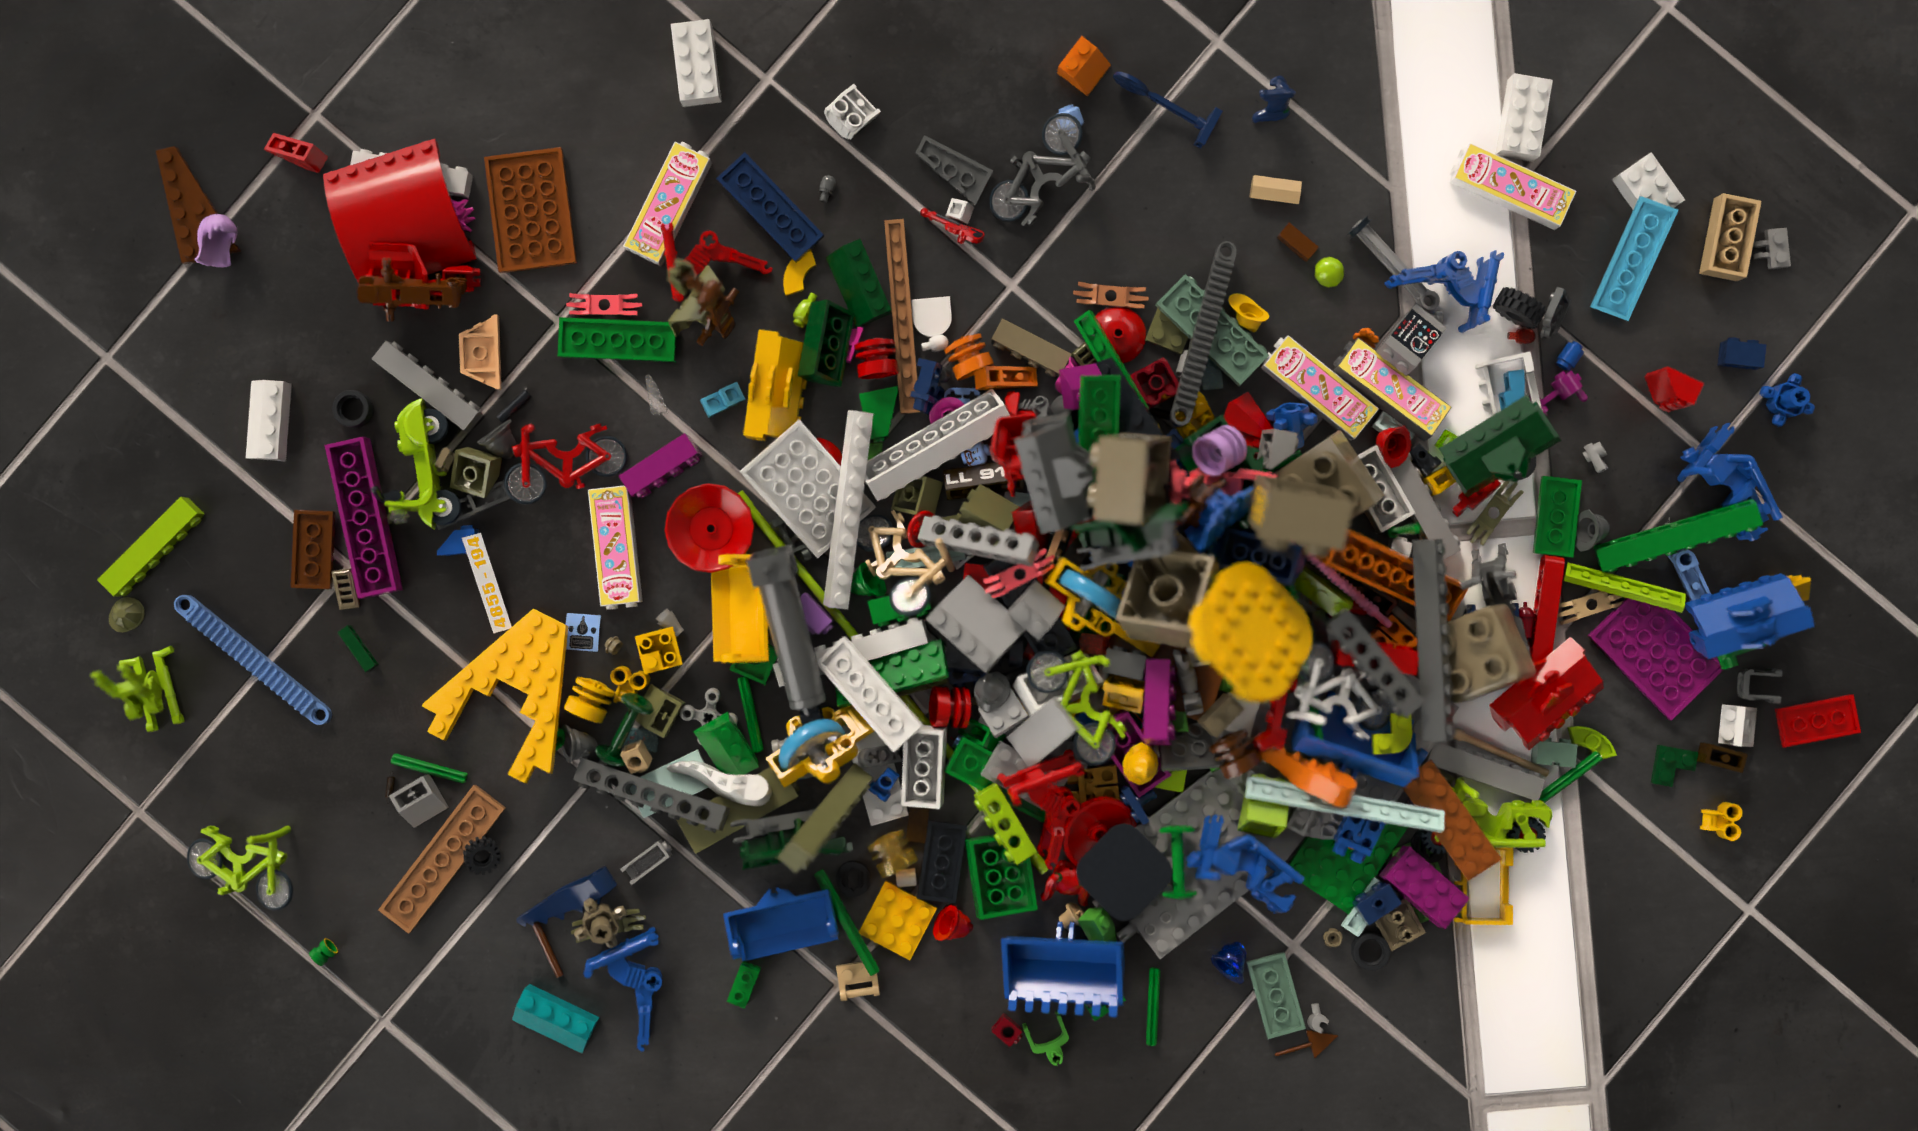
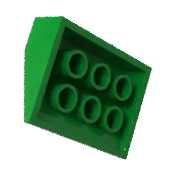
M994 835L965 839L977 918L982 920L1038 910L1030 857L1019 864H1015L1013 861L1009 862L1004 854L1006 851L1004 846L997 843ZM1011 837L1009 841L1011 847L1017 844V837Z

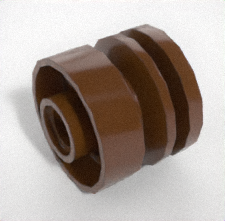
M1246 729L1226 734L1209 747L1212 754L1217 753L1214 756L1216 761L1225 759L1219 765V769L1225 779L1243 775L1262 761L1255 747L1246 749L1252 742L1251 738H1245L1248 736Z

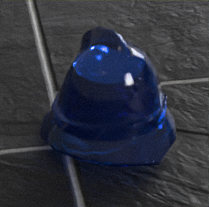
M1240 942L1224 945L1222 950L1217 952L1216 955H1212L1210 959L1223 976L1233 982L1242 984L1244 982L1243 972L1246 960L1245 948Z

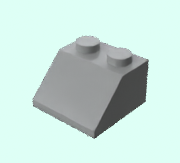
M1278 429L1262 430L1257 460L1260 456H1264L1263 469L1274 468L1294 453L1298 446L1297 433Z
M1034 580L1009 607V615L1039 640L1052 627L1065 605L1039 582Z

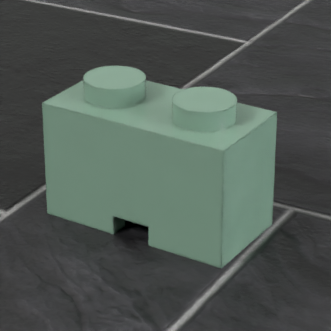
M1549 737L1544 742L1540 741L1532 748L1531 762L1550 766L1554 762V765H1559L1560 767L1576 768L1578 744L1571 743V739L1559 738V742H1555Z

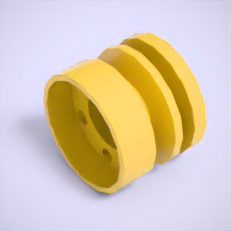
M577 677L575 682L583 687H572L579 696H568L564 709L586 720L600 724L603 723L607 710L600 705L601 703L610 705L612 701L604 696L614 697L615 691L597 680Z

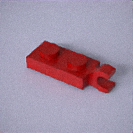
M1496 480L1469 497L1463 492L1458 495L1460 502L1452 508V513L1458 518L1467 508L1473 511L1501 486V482Z

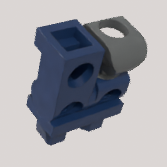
M919 358L917 366L921 368L919 379L914 384V391H911L910 397L915 399L912 409L929 415L933 405L943 397L944 388L940 384L946 383L952 374L949 369L935 361Z

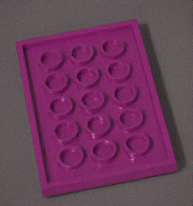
M1626 598L1619 607H1616L1588 635L1593 643L1668 720H1673L1723 671L1717 657L1708 659L1693 648L1689 638V632L1693 630L1673 610Z

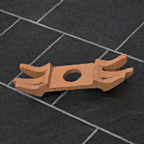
M1078 282V286L1093 289V291H1073L1074 295L1092 298V300L1077 299L1076 303L1086 305L1143 309L1144 304L1129 303V301L1149 300V297L1130 295V293L1145 292L1146 287H1118ZM1112 290L1116 293L1114 301H1108L1105 298L1107 291Z

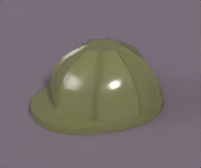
M125 597L116 601L109 614V624L112 629L123 633L138 627L144 620L145 611L143 605L132 597Z

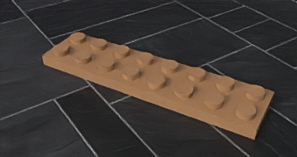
M476 784L473 785L378 911L410 934L465 863L463 858V850H466L465 845H470L469 841L471 839L473 842L476 841L475 837H479V840L482 839V836L488 833L506 807Z

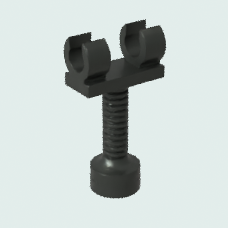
M777 517L770 522L773 530H778L779 534H781L780 536L785 545H792L794 555L800 553L804 562L811 560L810 558L812 557L806 544L797 548L792 544L793 542L785 529L786 523L781 517Z

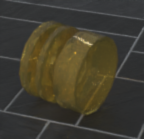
M903 829L889 832L877 838L867 847L869 852L878 850V852L871 856L872 859L881 857L883 859L876 865L882 878L893 875L918 860L913 848L903 849V846L909 842L908 838L899 841V838L905 835Z

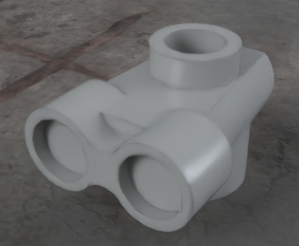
M1601 442L1590 443L1584 446L1586 451L1583 452V455L1588 463L1592 461L1596 472L1601 473L1607 470L1608 466L1602 460V457L1606 456L1607 453Z

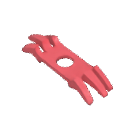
M569 293L570 298L586 300V302L566 303L568 307L586 309L585 311H569L570 315L632 316L638 315V311H623V308L642 307V303L623 302V300L638 298V294L590 295ZM606 299L610 302L609 309L601 310L599 308L601 300Z
M1046 548L1036 554L1035 560H1038L1047 552ZM1051 555L1038 562L1034 561L1032 567L1016 564L1003 572L1001 571L992 577L984 579L985 583L999 579L1001 581L984 591L985 593H990L1004 588L991 595L993 599L1000 597L1010 590L1055 567L1054 564L1041 570L1038 568H1042L1055 557ZM1017 569L1025 571V577L1021 580H1017L1014 577V572Z

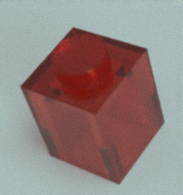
M1081 633L1078 646L1086 654L1106 655L1107 648L1109 649L1110 635Z

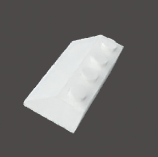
M272 380L251 381L246 447L247 459L286 461L292 384Z

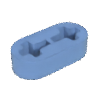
M949 388L944 394V398H946L947 395H951V392H955V395L961 396V398L957 399L961 400L964 404L970 402V399L963 398V396H969L970 392H974L975 396H980V392L975 388Z

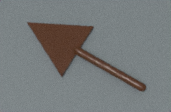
M1306 1030L1309 1043L1276 1052L1275 1056L1311 1046L1315 1058L1338 1035L1321 1034Z

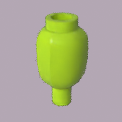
M810 293L808 299L799 303L793 313V323L803 328L807 324L811 302H815L816 294Z

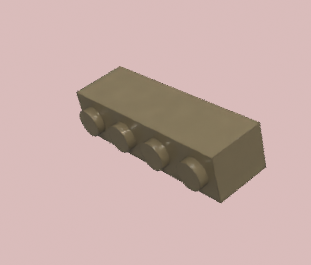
M1003 318L991 339L995 348L1001 351L1006 349L1011 352V356L1019 360L1021 358L1028 360L1030 366L1037 369L1041 367L1046 370V374L1054 378L1056 375L1060 376L1059 369H1064L1069 357H1071V353Z

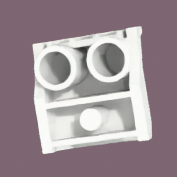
M855 84L842 92L824 110L828 123L842 137L850 140L881 112L856 89Z

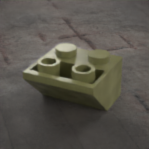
M650 684L644 698L652 704L654 710L649 715L639 713L636 721L649 731L665 738L668 736L685 702Z

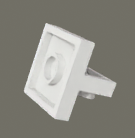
M1722 704L1718 743L1753 747L1757 708Z

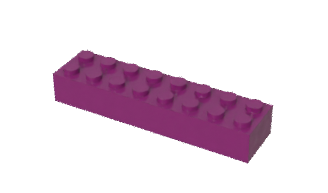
M359 437L325 445L357 597L359 599H366L403 590L385 505L379 502L371 492L373 486H377L381 491L370 438Z

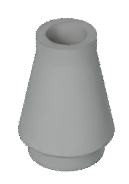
M668 608L655 618L658 621L657 624L664 629L673 626L676 637L684 630L673 611H669Z

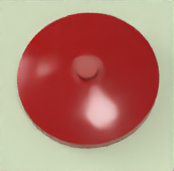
M1107 796L1095 797L1080 804L1079 813L1073 817H1068L1065 823L1062 848L1068 859L1077 866L1079 859L1114 825L1128 824L1137 827V823L1131 815L1132 811L1122 801Z

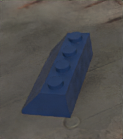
M1227 528L1217 563L1219 567L1225 569L1239 563H1252L1265 569L1277 582L1293 586L1304 569L1308 554L1304 552V547L1289 543V548L1286 551L1268 548L1264 546V540L1256 538L1255 534Z

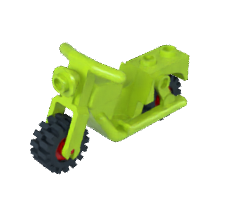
M1463 777L1457 778L1453 790L1494 848H1516L1520 852L1528 853L1529 850L1533 853L1534 848L1539 850L1540 847H1546V836L1544 835L1546 831L1543 827L1550 828L1552 810L1543 801L1532 800L1531 802L1513 800L1512 802H1504L1495 816L1488 811V805L1481 799H1478L1480 796L1479 792L1468 786L1464 782ZM1420 829V840L1431 852L1435 851L1436 854H1440V851L1443 854L1447 853L1433 831Z

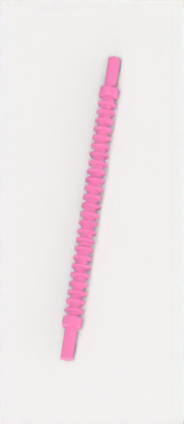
M1307 555V560L1311 561L1312 565L1316 564L1315 568H1319V571L1323 572V575H1327L1331 582H1336L1335 585L1339 586L1343 593H1347L1351 600H1355L1359 607H1363V610L1367 611L1370 617H1375L1386 628L1392 625V622L1379 611V607L1373 604L1372 601H1369L1367 597L1364 598L1365 595L1361 594V591H1356L1357 588L1353 587V584L1349 583L1348 580H1345L1341 573H1337L1336 569L1322 563L1316 556Z

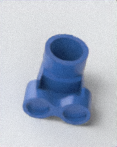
M888 767L876 781L870 783L871 787L868 790L880 800L886 802L891 796L890 791L899 778V774ZM886 776L891 779L890 782L886 780Z

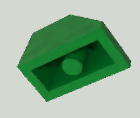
M971 717L967 728H960L958 731L964 737L992 751L995 750L1000 740L1004 741L1006 736L1002 734L995 738L988 726L979 723Z

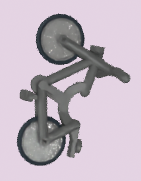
M1067 113L1056 114L1045 123L1042 131L1043 143L1050 152L1057 155L1069 154L1071 158L1037 156L1032 151L1026 152L1022 160L1016 156L1012 157L1010 162L1016 167H1020L1014 180L999 183L994 187L990 195V209L998 219L1015 221L1025 214L1028 207H1031L1030 213L1021 224L1024 227L1027 225L1032 226L1038 218L1036 213L1044 204L1039 198L1041 187L1049 181H1056L1055 185L1062 187L1078 172H1080V175L1076 177L1077 182H1086L1089 190H1095V181L1086 166L1092 158L1084 151L1079 154L1076 150L1081 143L1083 133L1082 126L1076 117ZM1038 164L1073 167L1064 175L1059 173L1043 175ZM1031 171L1036 181L1032 186L1029 198L1023 184Z

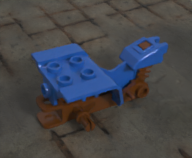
M1201 473L1189 486V510L1185 511V517L1178 519L1177 522L1181 525L1185 522L1183 536L1191 542L1198 553H1205L1209 557H1214L1218 562L1224 538H1220L1217 541L1216 537H1219L1228 525H1232L1235 521L1240 520L1249 511L1254 488L1251 486L1247 491L1237 492L1230 498L1221 491L1227 485L1225 478L1222 477L1218 482L1212 483L1209 487L1204 483L1205 475Z

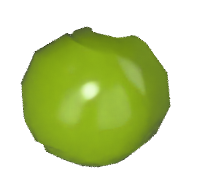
M1322 258L1315 265V278L1323 286H1337L1344 278V266L1336 258Z

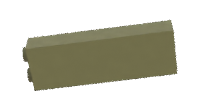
M778 766V769L780 770V772H781V773H784L783 770L781 769V767ZM769 767L756 774L762 776L772 789V795L766 804L762 806H749L731 801L720 795L710 800V802L730 808L723 831L717 829L716 833L705 830L706 825L698 823V826L686 823L687 819L680 817L677 822L696 854L745 827H730L731 822L744 819H759L800 795L798 791L801 790L798 783L795 781L784 788L774 770ZM708 809L702 812L703 820L709 817Z

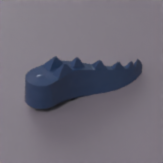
M603 866L590 875L562 886L543 901L518 916L516 921L518 924L526 927L527 923L534 926L536 921L547 924L548 919L553 916L563 920L565 912L571 910L583 913L585 900L592 898L599 905L602 896L611 891L617 883L608 868Z

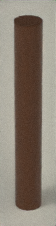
M539 921L536 922L532 927L556 978L564 974Z

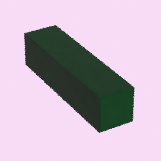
M347 625L337 632L365 672H370L379 665L351 625Z

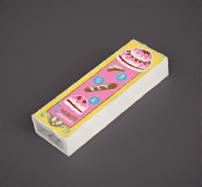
M674 142L623 245L626 250L659 266H662L666 258L664 256L665 249L661 224H665V229H669L670 222L673 224L675 240L712 165V161L708 158L709 155L701 150L698 152L691 150L692 147L684 142H681V144Z
M1472 143L1460 149L1457 155L1459 161L1457 165H1453L1449 173L1451 176L1449 183L1553 230L1561 226L1576 193L1575 190Z
M1289 335L1284 339L1280 337L1274 345L1276 348L1272 354L1267 353L1269 356L1263 361L1264 364L1261 366V369L1303 403L1308 404L1313 411L1338 431L1341 430L1343 435L1350 441L1354 440L1379 408Z
M625 486L589 489L588 495L600 606H606V610L618 609L620 604H625L626 608L636 607L638 602L643 601L631 495Z

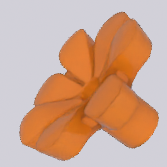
M1362 328L1359 333H1355L1353 339L1356 340L1359 337L1373 349L1376 348L1375 343L1379 342V337L1374 335L1370 328Z

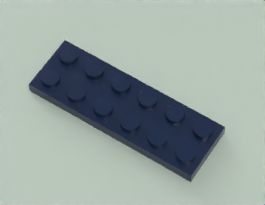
M745 152L716 178L796 263L824 238L823 233Z

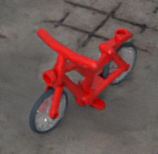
M601 423L590 426L591 431L579 434L577 436L578 445L573 450L564 452L555 447L557 446L555 439L530 442L529 433L534 431L535 427L533 424H528L521 428L522 442L512 446L515 457L521 456V463L513 466L508 471L504 486L508 496L515 502L532 504L544 495L547 488V480L544 472L536 465L531 464L530 459L557 477L562 487L569 488L573 486L576 480V489L585 487V484L581 483L580 477L589 471L602 477L614 476L621 472L627 462L626 448L620 440L612 436H601L593 441L589 438L593 434L607 429V426L602 427ZM585 447H587V464L572 472L573 458L580 455ZM546 448L556 458L563 459L562 471L533 450Z

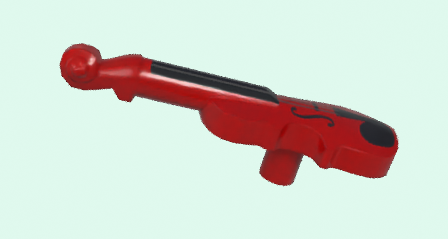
M926 208L920 211L921 216L928 217L931 221L940 222L945 225L946 231L958 234L957 242L960 244H964L965 240L972 243H981L984 239L985 233L979 229L969 227L934 211L929 212Z

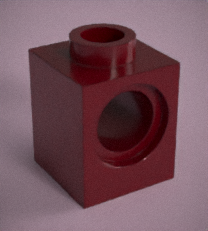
M1005 1013L1001 1015L991 1028L992 1033L1009 1047L1013 1043L1016 1045L1023 1036L1021 1034L1022 1027ZM1006 1027H1011L1014 1032L1011 1035H1005L1003 1030Z

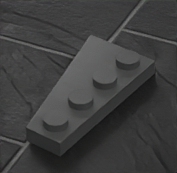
M924 135L915 152L916 155L976 207L993 174V170Z

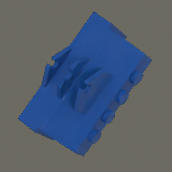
M1781 573L1773 576H1762L1754 582H1743L1735 588H1723L1719 593L1704 594L1699 599L1685 603L1686 610L1693 615L1698 627L1697 630L1689 632L1690 642L1696 651L1708 659L1740 649L1763 648L1765 643L1772 645L1782 636L1815 627L1810 608L1803 603L1789 577Z
M776 887L778 894H773L772 890L768 889L757 906L723 913L733 960L742 958V961L745 962L839 940L831 892L827 889L795 897L788 889Z

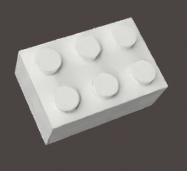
M1652 152L1612 179L1632 209H1634L1639 196L1672 208L1685 200Z

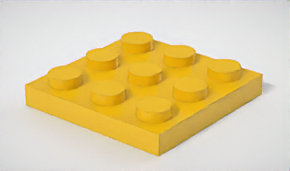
M885 880L859 933L898 955L911 960L937 907L923 899H917L915 895L900 887L897 888L896 885Z

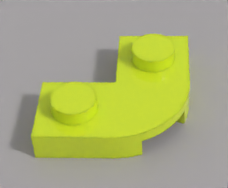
M1390 713L1391 733L1371 734L1372 754L1399 753L1408 747L1412 739L1411 714L1408 717H1403Z

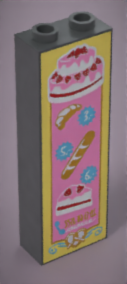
M1359 337L1353 342L1349 341L1343 349L1345 351L1344 355H1339L1334 361L1333 365L1335 367L1332 371L1425 442L1431 438L1452 407L1410 375L1405 376L1402 372L1398 371L1397 368L1383 359L1375 349Z

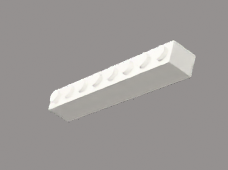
M918 617L906 620L907 624L900 626L898 622L888 625V630L881 631V628L871 630L868 636L863 637L862 633L851 636L850 642L869 661L929 643L930 638L924 619L918 620ZM825 645L815 647L816 661L820 660L833 646L828 648ZM775 663L773 668L779 687L784 686L779 663ZM818 666L820 675L825 674Z

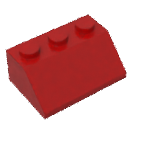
M1665 367L1645 375L1653 402L1666 412L1694 405L1704 383L1670 367Z

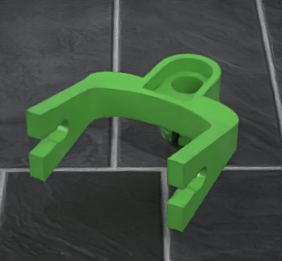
M1056 1010V1017L1062 1033L1052 1041L1042 1044L1034 1043L1027 1024H1022L1032 1051L1036 1054L1046 1052L1048 1060L1054 1066H1058V1063L1061 1064L1063 1062V1052L1060 1046L1069 1040L1062 1017L1058 1010ZM1054 1054H1056V1056H1059L1057 1059L1053 1058Z

